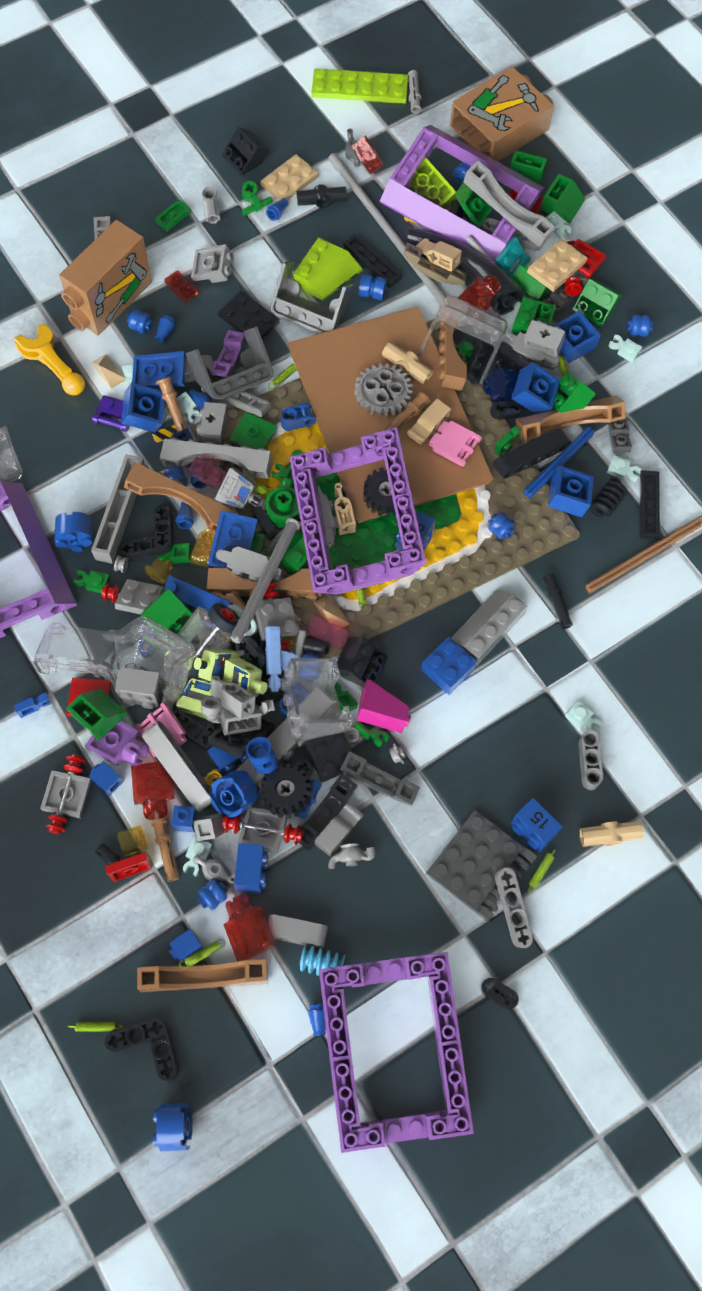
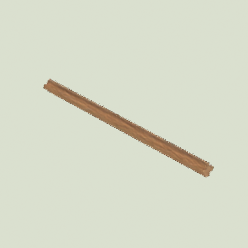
M702 515L652 544L647 549L637 553L634 557L602 574V576L587 583L586 590L590 594V592L592 593L596 589L602 588L611 580L613 581L618 576L632 570L633 567H637L644 560L652 558L655 554L665 550L666 547L668 548V546L670 547V545L672 546V544L685 538L686 535L692 534V532L702 527Z

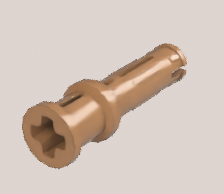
M172 377L156 381V383L160 386L163 394L161 397L167 402L178 433L187 430L188 427L176 399L178 393L174 391L171 382Z
M419 392L412 402L407 403L406 409L387 425L384 430L395 427L398 430L401 429L413 416H418L425 406L430 405L429 397L425 393Z
M162 818L151 822V826L155 830V843L159 845L167 882L180 879L171 844L173 835L169 832V819Z

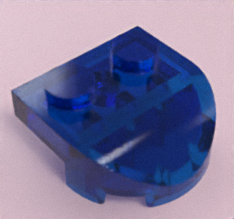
M506 368L493 370L484 379L483 389L485 394H489L493 398V403L513 400L512 395L519 372Z

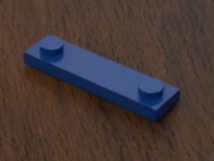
M172 575L168 576L163 590L164 592L169 588L182 602L207 613L215 603L225 606L233 604L229 600Z

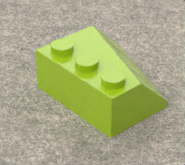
M425 157L412 177L409 190L447 210L453 200H458L455 196L456 191Z
M318 238L293 273V279L300 284L302 291L325 300L337 291L340 285L344 282H349L356 273L362 272V268L347 250Z

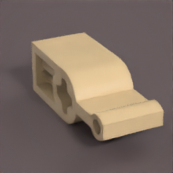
M424 238L416 245L431 263L452 272L460 264L462 250L441 241L435 244L427 238Z
M436 399L419 417L417 423L408 430L407 435L422 445L430 435L437 431L441 423L450 417L451 408L439 399Z
M336 483L335 497L337 499L334 502V515L337 518L339 535L356 532V522L351 502L348 498L343 497L341 483Z

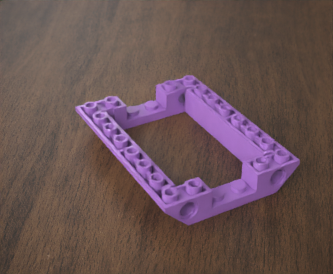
M431 124L423 127L390 177L380 203L435 234L448 237L473 249L466 241L471 235L495 261L513 237L517 228L503 217L491 236L409 190L413 175L425 157L427 159L430 157L436 145L437 148L470 166L477 160L480 161L491 171L497 181L518 192L514 201L528 211L532 210L544 191V187Z
M397 427L362 436V445L330 454L323 447L289 457L314 593L342 594L411 576L426 564ZM384 459L404 551L384 554L386 561L352 570L347 564L333 569L316 478Z
M0 481V511L5 510L8 506H12L48 588L0 608V638L6 636L4 629L36 615H39L41 620H44L77 606L23 484Z
M448 952L319 969L341 1153L386 1147V1143L428 1137L429 1140L474 1134ZM427 977L446 1110L360 1122L343 988Z

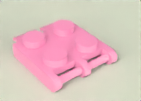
M443 421L437 429V433L429 441V445L433 447L432 451L464 467L466 459L474 452V447L477 442L482 440V437L453 421L449 423Z
M164 701L155 712H150L147 715L148 718L134 726L140 732V737L154 757L156 755L143 739L142 733L157 721L162 722L179 746L187 741L184 736L186 731ZM164 710L158 717H155L158 713ZM151 721L146 727L142 728L145 724Z

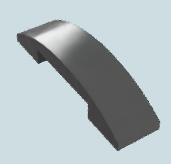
M350 751L348 752L341 766V771L385 796L411 806L413 805L420 789L419 786L403 778L400 780L367 763L366 759Z

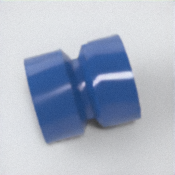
M363 274L359 287V296L365 298L372 296L375 300L383 301L387 278L377 276L374 279L372 275Z
M257 737L248 743L246 753L254 770L260 774H268L274 771L278 766L279 760L271 742L267 738Z

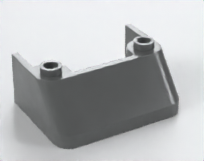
M295 261L283 262L270 305L271 312L277 317L319 334L336 329L347 310L354 285L343 286L340 297L332 300L329 308L299 297L301 291L300 284L296 280L291 279Z
M258 327L243 331L249 349L244 350L240 355L242 367L233 370L229 377H213L210 374V369L205 367L199 349L185 353L195 380L214 400L227 398L272 379L274 371Z

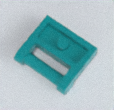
M512 237L495 259L496 264L503 268L512 278L519 265H526L530 261L529 255L525 254L517 237ZM517 259H519V262L517 263L515 268L512 270V272H510V269L512 268L514 263L517 261Z

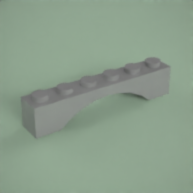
M477 160L466 172L463 182L540 248L551 237L555 226L542 215L530 212L516 203L500 187L491 171L480 161Z
M177 438L164 439L160 454V460L166 467L179 466L183 468L200 460L222 459L240 466L251 477L266 479L270 478L273 464L271 451L264 448L257 450L247 446H241L240 448L229 444L198 443L195 440L181 441Z

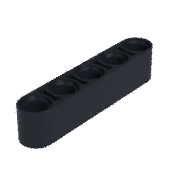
M557 428L499 456L492 465L502 478L506 479L562 452L571 443V440L561 428Z

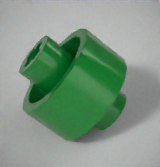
M283 479L280 481V487L273 489L265 500L268 518L272 524L281 528H285V522L288 518L300 521L294 481L292 479Z

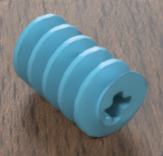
M305 944L300 959V971H304L308 966L310 974L316 969L317 976H320L319 969L343 966L346 955L339 960L337 952L331 957L330 950L323 955L322 948H319L317 953H315L314 946H311L307 951Z

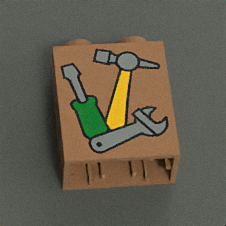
M511 66L452 102L450 127L470 147L498 162L549 130L554 104L548 95H542L533 86L527 75H521Z
M115 220L59 274L64 289L61 297L69 306L71 312L68 315L69 321L78 330L84 331L87 328L98 336L152 283L143 237L118 220Z

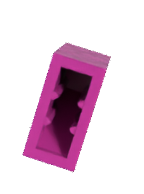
M367 679L362 690L356 720L402 733L404 727H408L411 715H408L409 706L373 681Z

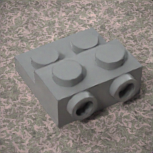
M226 244L197 249L191 274L193 281L210 279L212 283L227 281L228 275L232 273L230 262L234 260L233 252L229 250Z

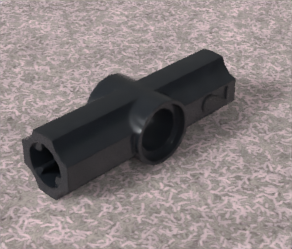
M320 184L311 190L296 191L298 206L316 204L317 207L324 208L330 203L347 201L345 186L328 188L326 185Z

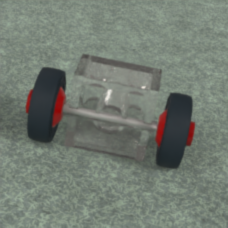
M220 603L213 604L209 611L198 607L177 634L181 648L174 655L176 665L186 674L192 677H199V670L194 668L195 659L202 658L205 650L224 649L231 640L230 636L239 620V616L232 609Z

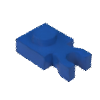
M45 692L34 699L31 697L20 700L18 704L14 705V708L19 717L23 718L39 711L38 708L50 705L51 702Z

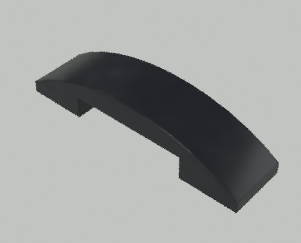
M341 773L308 821L304 822L301 826V829L304 830L303 839L301 842L298 841V843L309 851L315 845V839L344 808L358 785Z

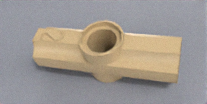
M392 342L388 343L382 351V356L395 364L397 370L401 368L402 374L407 373V375H411L423 385L433 375V371L419 362L418 357L413 352H405Z
M640 821L626 823L607 822L600 826L581 828L580 841L583 847L600 844L613 846L624 841L643 839L644 830Z

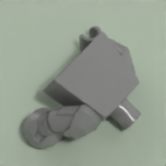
M208 697L201 701V711L206 715V719L213 723H221L225 736L261 729V717L269 711H274L275 707L273 700L263 701L261 706L255 704L253 714L240 719L223 708L221 701L217 698Z

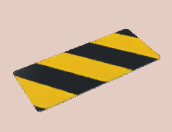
M175 425L158 430L155 433L152 432L155 443L185 434L184 430L177 433Z

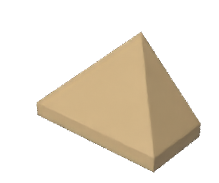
M107 354L92 362L93 367L111 389L126 380Z
M327 594L314 601L315 606L332 633L349 625V622L331 594Z

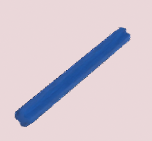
M587 427L525 488L524 495L531 498L554 475L558 467L563 466L595 433L594 429Z

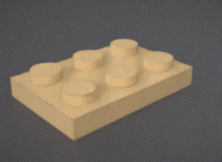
M295 154L260 182L261 186L277 200L285 198L288 201L296 195V191L303 190L319 177V173Z
M560 239L528 267L527 273L554 292L586 263L587 257L563 239Z

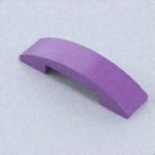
M228 330L224 338L222 351L218 360L214 361L210 374L222 377H229L232 374L241 353L245 338L244 333Z

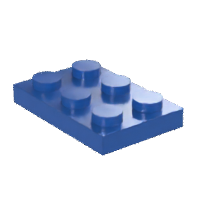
M185 351L134 356L132 383L160 389L156 381L172 377L173 387L185 386Z
M221 510L208 566L227 568L231 571L232 569L227 567L228 563L216 558V553L220 549L232 552V549L237 546L251 551L258 519Z

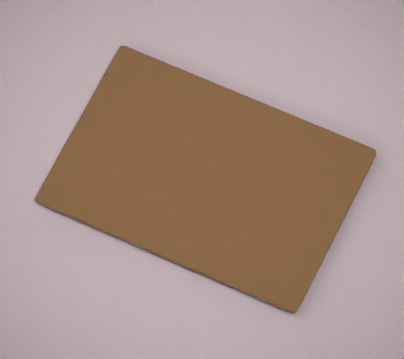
M418 307L288 343L289 351L329 454L362 445V436L384 431V428L400 414V412L395 410L394 416L391 412L388 413V417L384 413L378 417V412L371 415V410L365 412V406L360 407V402L356 401V396L354 395L357 377H360V372L365 373L366 367L372 370L373 364L376 368L379 367V363L382 364V367H385L388 363L389 368L395 365L382 356L385 346L391 342L405 352H413L418 357L419 362L433 371L430 380L424 385L411 375H407V378L411 379L410 384H412L410 402L417 397L419 392H423L429 397L430 405L436 399H439L451 408L450 417L446 422L453 421L472 431L455 389L441 387V379H439V371L441 369V366H439L440 355ZM425 406L418 416H413L398 430L414 506L490 484L493 481L492 474L478 442L474 447V452L468 456L465 466L462 467L432 451L433 447L429 445V441L433 435H430L422 445L407 435L408 430L417 423L419 417L429 406ZM384 459L337 472L346 498L351 502L354 518L357 523L381 517L378 516L377 511L372 513L371 507L369 509L366 507V502L363 500L364 482L369 474L372 476V471L376 470L379 472V468H383L386 471ZM387 488L384 489L386 494H389L390 490H388Z

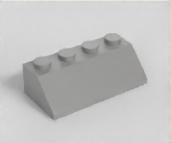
M495 590L451 639L477 661V667L524 616L528 605L514 594Z

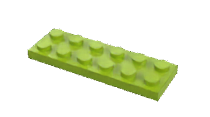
M314 68L311 97L406 104L408 75Z

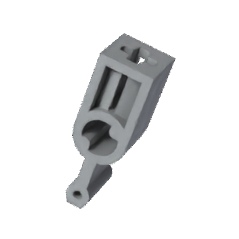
M218 676L211 677L210 694L221 700L223 708L240 719L254 713L255 696L235 683H225Z
M348 802L315 839V845L331 857L364 814Z

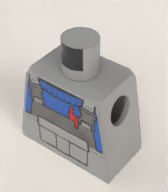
M232 467L229 469L215 500L245 509L249 503L258 507L262 497L254 493L257 485L239 470Z

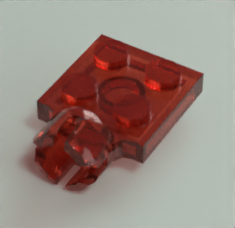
M486 275L484 278L478 276L458 297L459 301L466 302V315L464 318L466 326L471 327L491 307V299L501 289L500 281L495 276L490 277V275Z
M160 761L137 766L131 765L134 804L143 806L144 817L148 820H155V810L159 815V819L165 818L168 813L167 802L175 799L172 777Z
M239 895L232 898L233 902L231 900L226 902L225 907L229 915V921L223 925L237 962L249 960L276 945L261 906L253 908L247 895Z

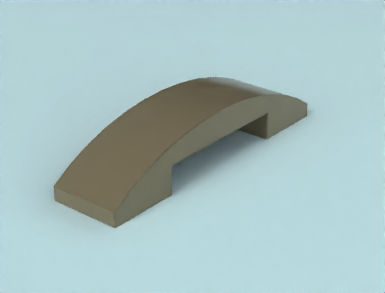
M407 242L404 254L416 269L434 280L447 284L464 285L467 276L465 272L457 268L451 272L431 263L429 260L421 257V249Z

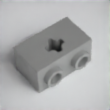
M532 320L524 337V346L557 357L565 340V331L557 326H549L543 321Z
M205 402L204 409H200L201 424L197 425V435H200V441L203 443L222 444L227 419L226 404Z

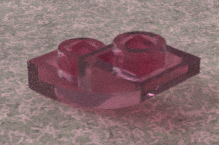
M199 457L194 459L187 470L189 474L217 490L220 489L227 475V472L213 467L211 462Z
M312 615L305 630L307 634L340 649H343L350 631L316 615Z

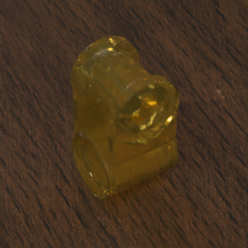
M204 530L199 533L191 553V564L210 568L208 561L215 537L212 531Z

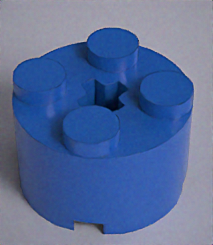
M65 512L56 516V547L72 549L73 552H82L83 548L93 543V521H91L89 515L82 512H72V515H66Z
M245 770L232 771L216 780L211 786L212 794H210V800L213 807L220 814L229 815L228 817H235L253 806L259 797V791L254 781Z
M189 1103L161 1104L159 1109H154L153 1120L156 1123V1132L153 1134L154 1147H159L161 1152L190 1149V1145H187V1140H192L193 1123L192 1113L187 1114V1108H191Z

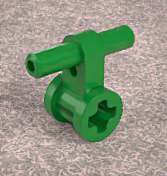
M246 181L242 187L241 195L243 200L251 203L250 206L242 209L244 216L254 211L258 212L263 209L262 207L273 203V199L270 196L259 201L256 195L257 185L253 181Z

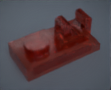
M364 136L352 145V148L369 174L383 166L382 160L367 136Z

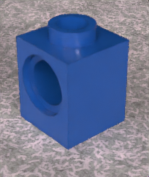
M104 761L101 764H97L89 775L92 781L108 796L123 783L122 778Z
M174 805L171 824L174 831L194 833L193 821L196 820L197 815L195 807Z
M191 929L169 943L172 948L169 951L175 961H183L181 962L182 964L185 963V958L203 949Z

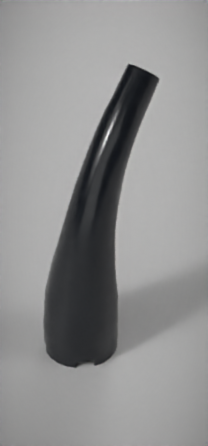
M410 228L407 242L412 245H417L424 238H427L432 243L436 244L441 241L462 250L461 261L458 266L471 278L495 313L498 312L500 315L508 314L515 310L513 306L518 301L522 302L524 292L503 268L486 256L448 237Z

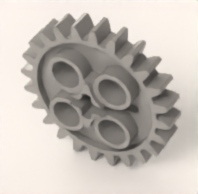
M379 363V367L376 368L373 364L372 370L366 367L365 373L360 372V377H357L354 393L356 401L360 402V407L365 406V412L371 410V415L378 412V417L382 413L388 417V413L391 412L394 416L395 410L401 413L402 407L406 408L407 403L410 402L412 397L411 379L407 378V373L401 374V368L395 370V365L389 368L388 363L385 367H382V364Z

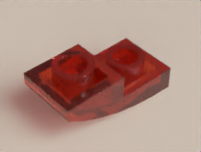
M178 270L164 279L165 284L184 303L199 295L193 284L189 280L186 281Z

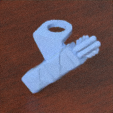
M279 626L265 627L267 675H271L268 679V686L272 692H278L281 687V679L278 677V674H282L281 671L285 670L297 657L295 654L281 650V630Z

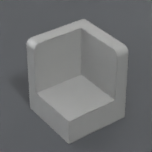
M222 814L203 815L193 821L197 841L215 839L225 833V828H222Z

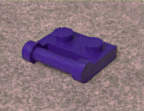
M103 395L96 413L93 414L92 423L109 425L127 432L130 426L121 424V421L103 417V415L121 419L123 400Z

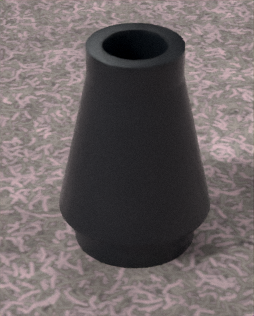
M311 636L305 637L302 650L304 654L313 652L327 655L329 653V643Z

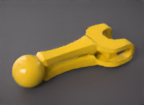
M44 323L36 326L38 328V338L27 339L23 335L14 338L15 347L21 355L29 360H39L49 367L60 379L62 387L67 394L76 396L83 392L85 388L83 377L78 373H72V369L53 350V332Z

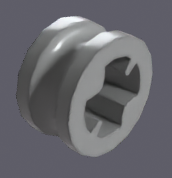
M118 555L115 560L114 571L118 572L120 570L121 573H125L128 568L129 558H122L121 555Z

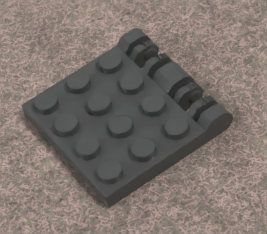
M474 810L426 872V875L489 922L494 915L490 910L496 912L499 908L486 897L490 893L497 900L501 901L498 890L494 889V886L497 887L495 881L496 872L501 868H510L515 872L517 880H520L523 876L519 871L510 866L512 862H515L522 869L528 870L530 867L528 863L532 864L537 856ZM505 873L503 876H501V879L506 880V882L507 879L510 878L509 875ZM507 884V886H506V887H503V888H504V890H505V889H507V888H513V886H512V885H509V886H508V884Z

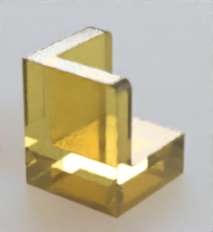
M155 559L152 566H145L147 577L164 584L173 568L170 560L167 559L164 563Z
M141 825L117 833L124 856L149 849Z

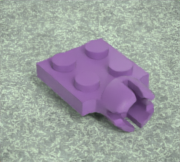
M121 721L100 741L91 736L85 745L87 750L116 766H119L122 761H126L134 766L140 765L143 760L139 759L138 755L146 758L148 753L147 746L138 741L140 732Z

